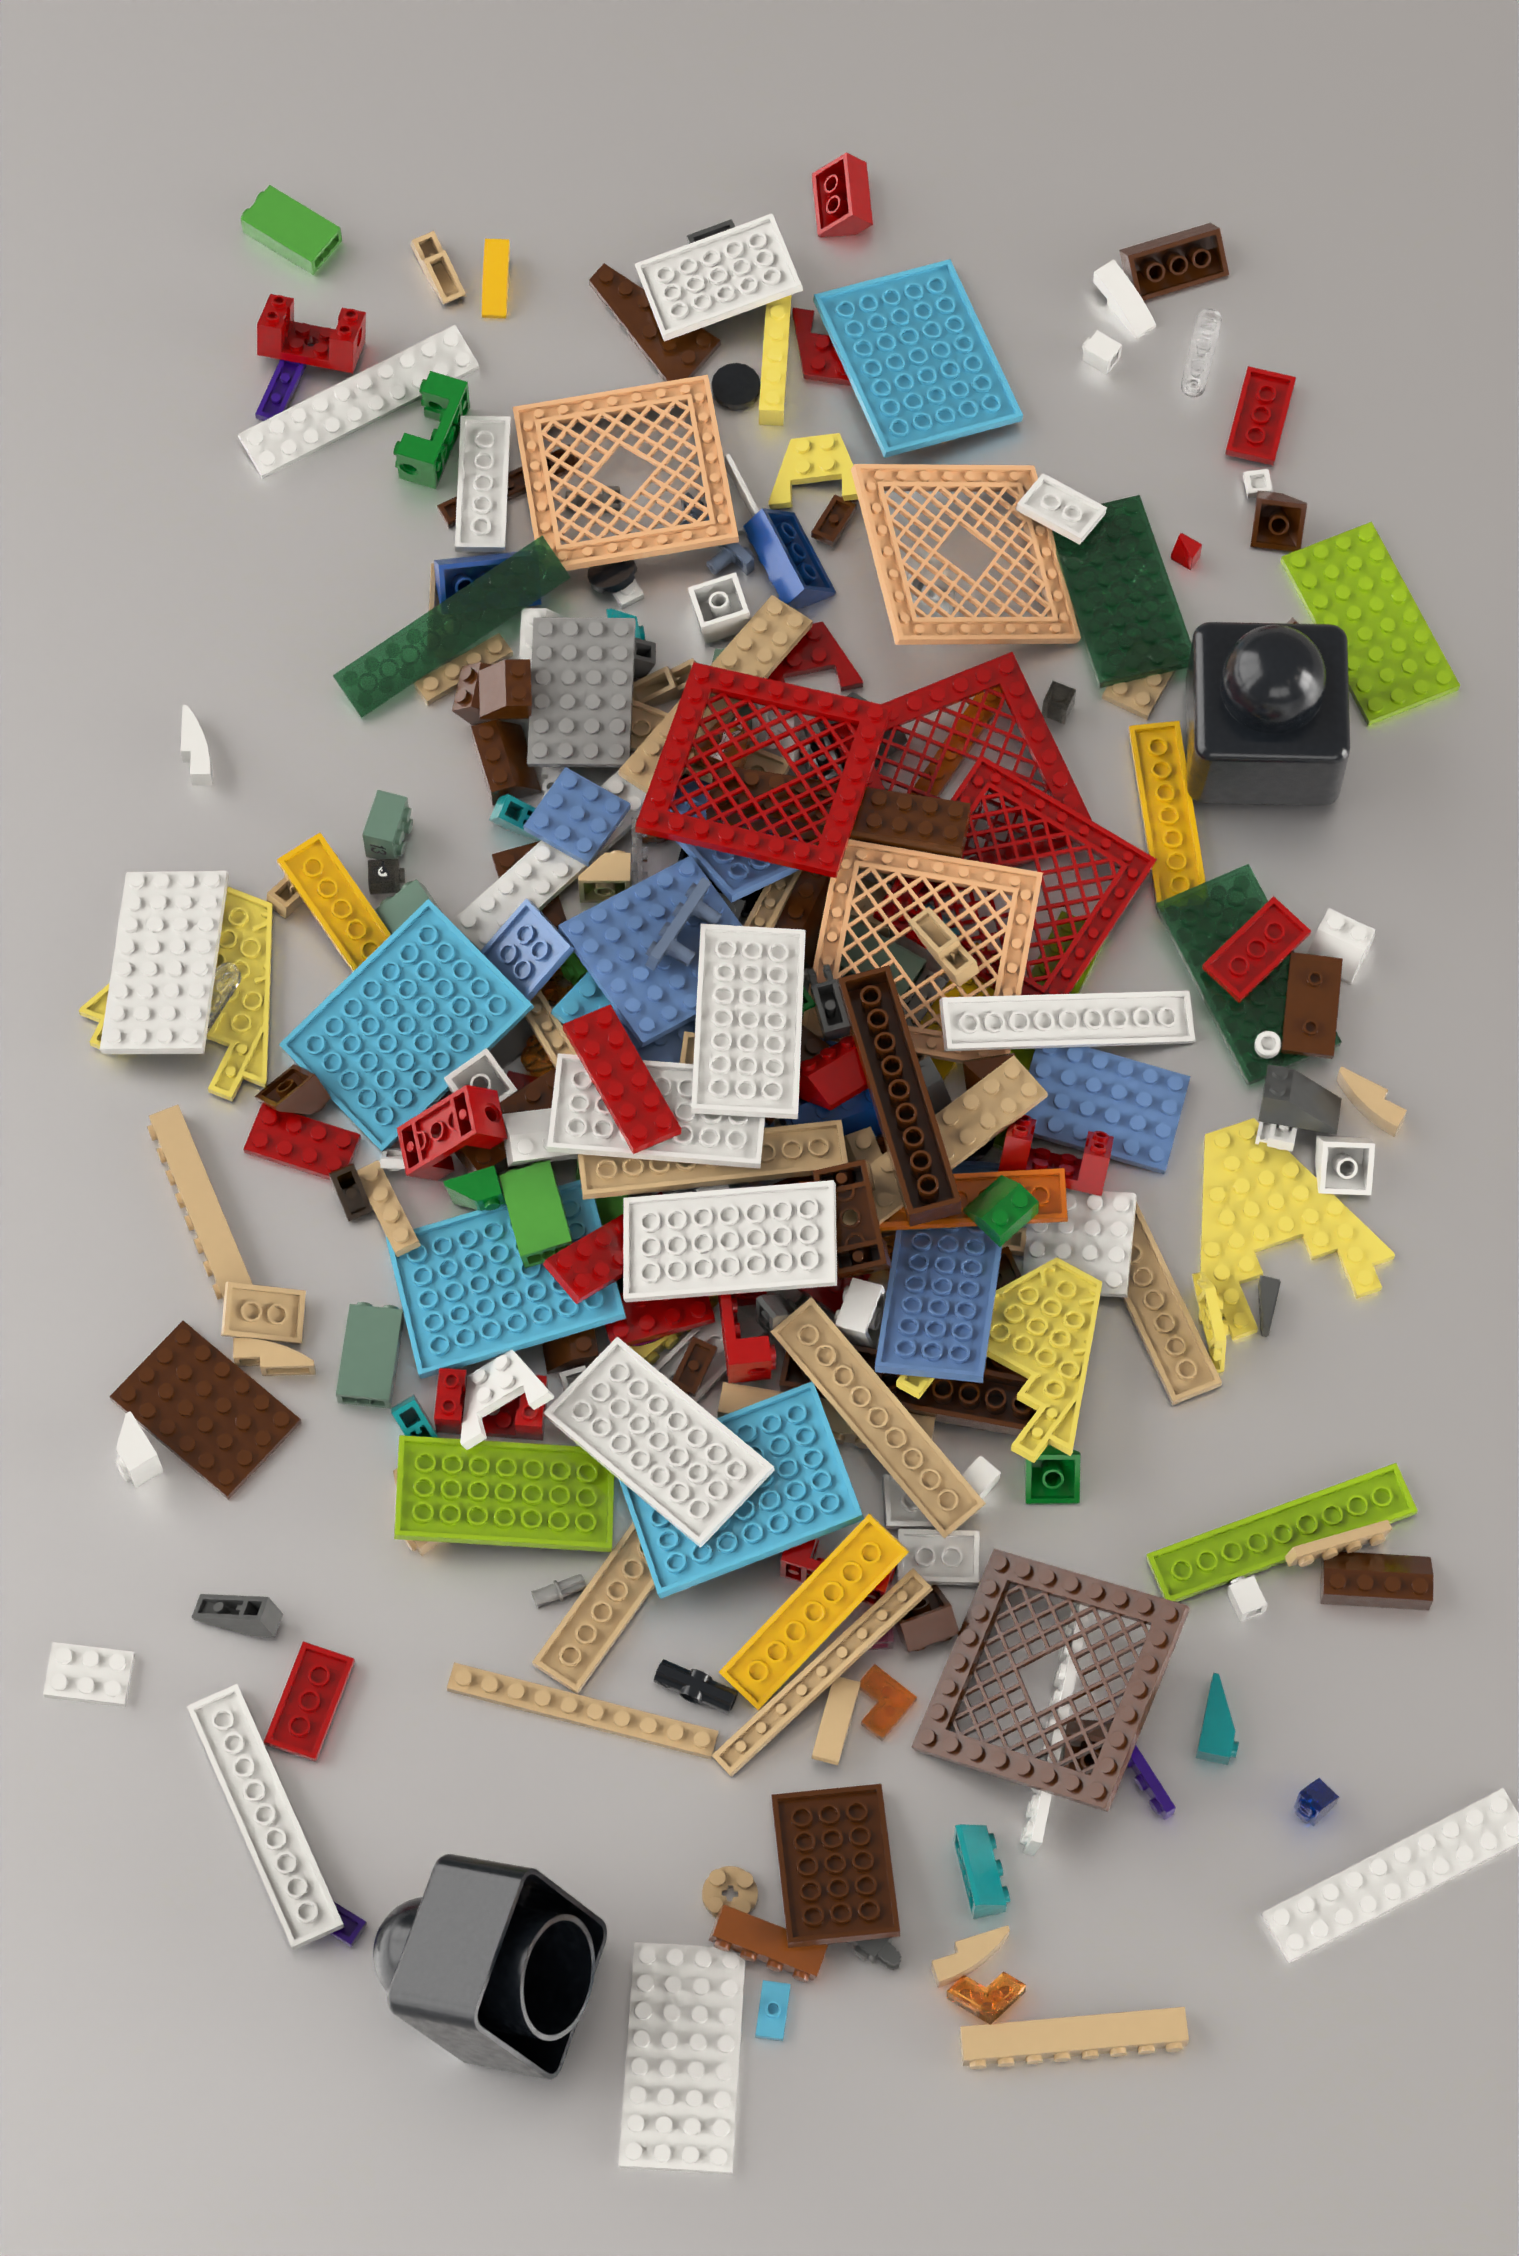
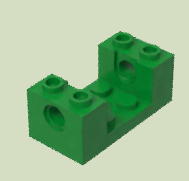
M430 371L427 380L423 379L420 385L419 392L422 394L421 406L424 407L425 417L439 421L438 429L434 428L430 440L404 433L401 441L396 442L393 454L396 456L395 467L398 468L400 479L437 489L460 433L461 416H467L469 412L470 400L468 382Z

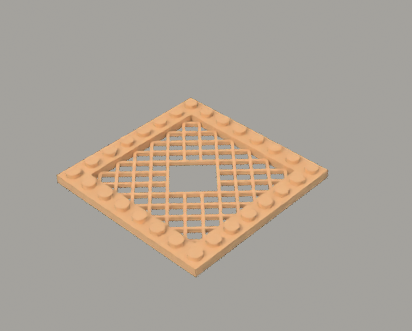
M708 375L513 407L540 575L739 542ZM675 406L685 410L679 418L669 414ZM651 410L660 414L655 422L645 418ZM627 414L635 418V421L630 426L620 422ZM689 414L692 426L683 422ZM602 418L611 422L605 431L595 426ZM664 418L674 422L669 430L659 426ZM578 422L587 427L581 434L571 430ZM640 422L650 426L644 435L634 430ZM554 426L562 430L556 439L547 434ZM616 426L625 430L619 439L609 434ZM679 426L688 430L683 438L673 434ZM591 430L601 435L594 443L585 438ZM654 430L664 434L658 443L648 438ZM567 434L576 438L570 447L561 442ZM630 434L639 438L633 447L624 442ZM693 434L696 446L687 442ZM543 438L552 443L546 450ZM605 438L615 443L609 451L599 446ZM668 438L678 442L672 451L662 446ZM581 442L590 446L584 455L575 450ZM644 442L653 446L647 455L638 450ZM556 446L566 451L560 459L550 454ZM619 446L657 467L630 500L592 478ZM682 446L692 450L686 459L676 454ZM595 450L604 454L598 463L589 458ZM658 450L668 455L662 463L652 458ZM570 454L580 459L574 467L564 462ZM696 455L698 456L699 466L691 462ZM546 458L555 463L549 471ZM672 458L682 463L676 471L666 466ZM584 462L594 467L588 475L578 470ZM560 466L569 471L563 479L554 475ZM686 466L696 471L690 479L680 474ZM662 470L671 475L665 483L656 479ZM574 474L583 479L577 487L568 483ZM700 475L702 477L703 487L695 483V480ZM676 478L686 483L680 491L670 487ZM550 479L559 483L553 491L551 489ZM588 482L597 487L591 496L582 491ZM651 482L661 487L655 495L645 491ZM563 486L573 491L567 499L557 495ZM690 486L700 491L694 499L684 495ZM602 490L611 495L605 504L596 499ZM665 491L675 495L669 504L659 499ZM577 495L586 499V502L580 508L571 503ZM640 495L650 499L644 508L634 503ZM704 495L707 507L698 503ZM616 498L625 503V506L619 512L610 507ZM553 499L562 503L556 512ZM679 499L689 503L683 512L673 507ZM591 503L601 508L595 516L585 511ZM655 503L664 507V510L658 516L649 511ZM566 507L576 512L570 520L560 515ZM630 507L640 512L634 520L624 515ZM694 507L704 512L698 520L688 515ZM605 511L615 516L609 524L599 519ZM669 511L679 516L673 524L663 519ZM581 515L590 520L584 528L575 524V521ZM644 515L654 520L648 528L638 523ZM709 515V520L704 521L705 518ZM620 519L629 524L623 532L614 528V525ZM683 519L690 522V524L679 525ZM557 520L566 524L560 532L558 531ZM595 523L605 528L599 536L589 532ZM659 523L665 526V528L654 529ZM570 527L580 532L573 541L564 536ZM634 527L641 531L630 533ZM609 531L612 532L613 534L617 535V536L605 537V536L608 534ZM584 536L592 539L579 542ZM560 540H562L563 542H565V543H567V544L561 545Z
M853 465L851 472L896 645L1077 644L1080 641L1081 636L1053 532L1050 528L1015 509L1017 503L1038 479L1034 465ZM892 491L904 499L900 505L888 497ZM915 491L927 499L923 505L911 497ZM938 491L949 499L946 505H943L934 498ZM960 492H963L972 499L968 505L956 497ZM982 492H985L994 499L990 506L979 498ZM1005 492L1016 499L1013 505H1010L1001 498ZM906 502L918 510L914 516L902 508ZM929 502L941 510L937 516L925 508ZM952 502L963 510L960 516L948 508ZM974 502L986 510L982 516L970 508ZM997 502L1008 510L1005 516H1002L993 509ZM888 505L895 509L892 515H890ZM898 512L909 520L905 527L894 519ZM920 513H923L932 520L928 527L916 519ZM943 513L955 521L951 527L939 519ZM966 513L977 520L974 527L962 519ZM988 513L1000 521L996 527L984 519ZM1011 513L1022 521L1019 527L1007 520ZM935 523L946 531L942 538L931 530ZM912 524L924 532L920 538L908 530ZM957 524L961 525L997 553L977 581H974L937 552L938 548ZM980 524L991 531L988 538L976 530ZM1002 524L1014 532L1010 538L998 530ZM894 527L901 531L897 538ZM904 534L915 542L911 549L900 541ZM994 534L1005 542L1002 549L990 541ZM926 535H929L938 542L934 549L922 541ZM1016 535L1028 543L1024 549L1012 541ZM918 545L929 553L925 560L914 552ZM1008 545L1019 553L1016 560L1004 552ZM899 548L907 553L903 559L901 558ZM909 556L921 564L917 571L905 563ZM932 556L944 564L940 570H937L928 563ZM1000 556L1011 564L1008 570H1005L996 563ZM1022 556L1034 564L1030 571L1019 563ZM924 567L935 575L931 582L920 574ZM946 567L958 575L954 582L942 573ZM992 567L1003 575L999 582L988 574ZM1014 567L1026 575L1022 581L1010 574ZM905 570L912 575L909 581H907ZM915 578L927 586L922 593L911 585ZM938 578L949 586L945 593L934 585ZM961 578L972 586L968 593L957 585ZM983 578L995 586L991 592L979 584ZM1006 578L1017 586L1014 592H1011L1002 585ZM1028 578L1039 585L1036 592L1024 584ZM929 589L941 597L937 604L925 596ZM952 589L964 597L960 603H957L948 596ZM975 589L987 597L982 604L971 596ZM997 589L1009 597L1005 604L993 595ZM1020 589L1032 597L1028 603L1016 596ZM910 592L918 597L914 604ZM921 600L932 608L928 615L917 607ZM944 600L955 608L951 615L940 607ZM966 600L978 608L974 615L962 606ZM989 600L1001 608L997 614H994L985 607ZM1011 600L1023 608L1019 614L1008 607ZM1034 600L1045 607L1042 614L1030 606ZM936 611V612H938V613H939L941 616H943V617H931V616H932V615L934 614V612ZM959 611L960 613H962V614H963L964 616H966V617H954V616H955V614ZM982 611L988 617H977V615ZM1003 611H1005V612H1006L1007 614H1009L1011 617H999V616L1001 615V613H1002ZM1027 611L1034 617H1022V615Z
M849 839L837 878L830 877L813 964L818 984L826 982L823 966L828 964L833 979L837 981L838 978H842L843 975L852 969L856 974L861 973L857 966L866 960H869L874 969L880 968L872 956L884 950L890 961L881 967L894 964L901 973V975L894 979L895 984L905 979L912 988L902 996L899 995L902 1007L907 1012L905 1014L906 1020L911 1018L917 1026H908L917 1056L929 1055L933 1059L963 1064L962 1061L1009 1054L1011 1049L944 1051L943 1032L926 1029L936 1022L942 1030L941 1013L936 1015L929 1004L940 997H946L945 994L955 987L962 997H974L980 992L984 996H990L986 988L995 982L994 996L1021 995L1043 873ZM859 869L865 870L858 875ZM872 872L879 883L867 890L860 879ZM878 873L889 874L890 876L882 880ZM898 877L904 888L893 894L886 883ZM903 877L912 878L916 880L908 884ZM923 881L930 892L918 898L911 888ZM929 881L941 883V885L933 888ZM857 882L864 893L854 898ZM949 886L956 896L944 903L937 892ZM955 886L964 887L967 889L959 893ZM883 887L889 897L878 904L871 893ZM974 890L981 901L969 907L963 897ZM980 890L993 893L985 898ZM908 891L915 902L903 908L896 898ZM1000 894L1007 905L996 912L988 901ZM1006 895H1011L1012 900L1010 901ZM931 896H934L941 905L933 911L936 914L942 910L946 912L951 919L946 925L950 927L954 924L962 934L958 937L959 940L966 939L972 948L968 953L970 955L976 953L983 964L978 966L979 972L987 968L993 976V979L984 985L980 983L976 976L972 977L978 988L968 995L949 976L948 978L952 984L941 991L934 980L946 973L943 969L915 986L887 948V946L913 930L909 926L899 933L892 922L902 915L908 922L911 918L907 912L916 906H919L922 911L926 908L922 902ZM868 897L874 907L863 914L856 903ZM959 900L966 911L954 917L948 906ZM893 901L899 912L888 918L881 908ZM985 904L992 915L981 922L973 911ZM851 908H853L859 917L849 923ZM1010 909L1006 926L999 916ZM878 911L884 922L873 928L866 918ZM970 914L977 925L965 932L958 921ZM996 919L1002 930L991 936L984 925ZM863 921L869 932L858 938L851 928ZM888 925L895 936L884 943L876 932ZM981 929L987 940L976 946L969 935ZM848 931L854 942L844 947ZM1005 934L1003 949L1001 950L995 940ZM873 935L880 946L868 952L861 942ZM991 943L998 954L986 960L979 950ZM858 945L865 956L853 963L846 952ZM843 955L849 966L839 972ZM1001 958L997 975L990 964ZM930 983L937 994L926 1001L919 990ZM809 984V990H808V993H809L810 996H811V984ZM915 993L922 1004L910 1010L904 999ZM815 1007L804 1012L802 1025L819 1038L824 1039ZM926 1008L933 1018L921 1025L914 1014ZM842 1038L834 1039L831 1041L840 1042V1039Z

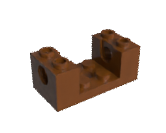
M863 1159L814 1170L815 1182L834 1180L836 1184L837 1278L842 1280L891 1269L892 1265L887 1242L882 1238L873 1195L875 1185L870 1164ZM850 1210L855 1211L858 1215L857 1221L853 1225H846L843 1221L844 1214Z

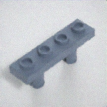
M689 492L685 494L689 498L694 499ZM681 499V507L684 511L689 503ZM701 500L698 502V503L702 504L703 506H705L704 503H703ZM694 507L688 515L698 520L704 512ZM709 515L705 518L704 521L709 520ZM685 520L680 525L690 524V522ZM739 543L718 546L722 551L706 562L707 567L714 575L732 562L748 576L754 571L755 557L749 548H743Z
M702 877L697 885L695 883L691 884L685 894L688 899L684 904L679 902L672 913V916L675 917L672 923L666 922L659 933L662 936L658 943L653 941L648 948L646 955L649 958L645 966L654 971L664 955H670L687 967L690 965L696 953L679 943L677 936L690 917L696 916L707 924H717L722 916L721 913L703 903V897L711 884L710 881Z

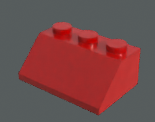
M846 152L812 173L817 233L819 237L857 235L873 225L867 162Z
M853 1036L843 1037L837 1044L821 1050L820 1054L800 1063L799 1099L832 1110L868 1089Z

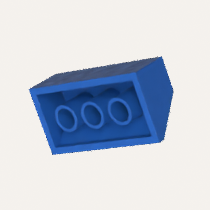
M762 508L743 526L749 542L758 554V560L763 564L768 573V579L774 585L781 601L792 608L802 609L836 594L794 512Z
M533 550L434 560L436 589L442 615L542 605L538 555Z
M869 1089L864 1090L832 1110L808 1102L798 1106V1119L778 1118L781 1126L841 1120L844 1136L870 1126L875 1137L882 1135Z

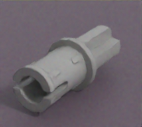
M578 1574L560 1582L554 1580V1584L535 1591L533 1590L531 1593L538 1608L558 1599L563 1601V1597L584 1590L586 1583L583 1576Z

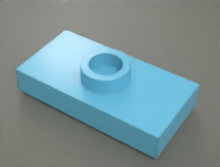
M763 1980L755 2038L783 2041L791 1984Z

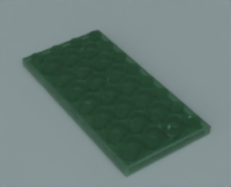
M1140 495L1102 503L1101 505L1107 507L1106 514L1080 545L1052 530L1056 545V555L1099 688L1188 668L1192 643Z
M1249 864L1158 902L1155 906L1247 1086L1265 1079L1268 1065L1290 1068L1313 1058L1312 1056L1281 1053L1280 1048L1279 1053L1275 1057L1266 1059L1260 1057L1254 1048L1257 1036L1264 1031L1276 1033L1280 1037L1282 1044L1290 954L1240 1003L1202 969V965L1268 902ZM1336 1032L1335 1047H1338L1342 1041Z

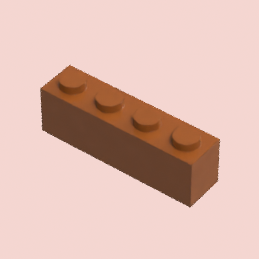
M723 1905L719 1909L708 1940L713 1942L714 1947L726 1952H729L730 1949L739 1952L740 1957L745 1960L755 1962L757 1959L767 1963V1968L776 1972L788 1971L793 1973L792 1977L802 1982L813 1981L817 1977L828 1947L827 1944L788 1948L786 1928L727 1905Z

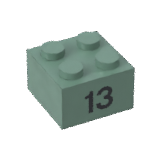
M377 790L362 834L366 857L396 864L398 856L403 855L406 844L403 841L406 833L410 834L413 826V819L410 818L412 808L408 805L407 797Z

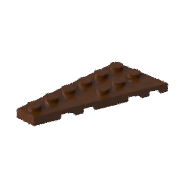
M605 263L589 279L591 288L605 306H608L613 312L615 319L627 330L629 337L646 359L655 366L663 380L672 381L693 377L720 347L721 340L703 328L664 342L644 289Z

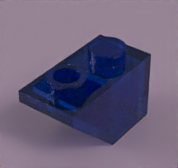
M1318 1778L1299 1792L1294 1805L1295 1813L1304 1823L1309 1822L1314 1827L1337 1804L1339 1796Z

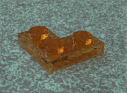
M874 1664L859 1681L861 1682L860 1690L877 1702L861 1721V1725L883 1741L917 1701V1697Z
M1004 1971L987 1987L963 1975L946 1991L947 1999L991 2025L1026 1992V1984Z

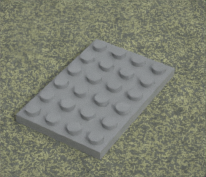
M533 618L531 662L532 712L531 716H529L528 767H622L630 758L635 618Z

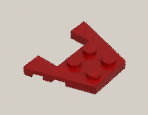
M793 307L792 318L798 342L803 378L852 386L829 335L811 333L815 311Z
M824 622L813 623L810 630L768 677V679L785 683V678L835 669L841 692L863 687L862 678Z

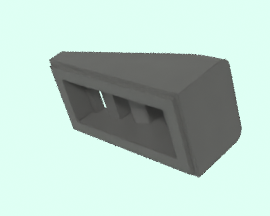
M1260 1276L1258 1282L1260 1330L1263 1337L1269 1336L1281 1283L1280 1279Z

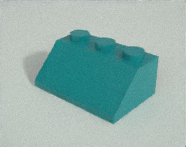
M955 1825L953 1841L973 1919L1006 1912V1903L1010 1902V1896L1007 1886L1002 1887L1000 1876H1003V1868L1000 1859L995 1860L993 1850L997 1849L994 1834L988 1833L987 1825Z

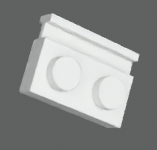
M1260 1121L1255 1144L1264 1142L1267 1143L1268 1147L1293 1152L1297 1128Z

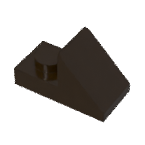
M354 1163L329 1173L333 1190L339 1198L348 1221L373 1211Z

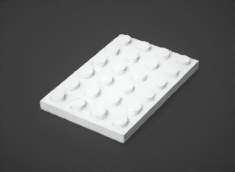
M773 213L635 264L664 342L803 291L802 284Z

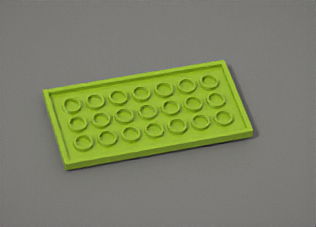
M1372 522L1281 556L1280 562L1313 624H1332L1340 627L1345 632L1348 640L1349 691L1368 726L1459 690L1460 684Z
M399 1435L394 1539L598 1552L612 1551L614 1475L580 1446L483 1440L466 1450L460 1443L461 1439Z

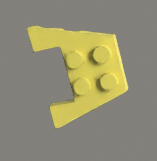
M840 433L790 439L768 501L770 509L792 507V485L842 479L843 500L858 499L851 472L853 463Z

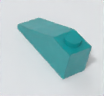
M509 794L499 797L489 821L511 832L535 841H541L524 831L523 827L536 808Z
M415 1395L391 1408V1413L405 1436L440 1438Z
M1213 1673L1196 1758L1228 1765L1230 1757L1236 1758L1239 1742L1234 1741L1236 1731L1220 1676L1217 1673Z

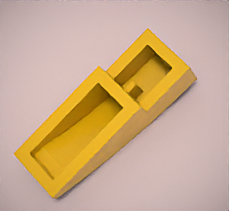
M485 239L482 318L507 317L510 261L509 239Z

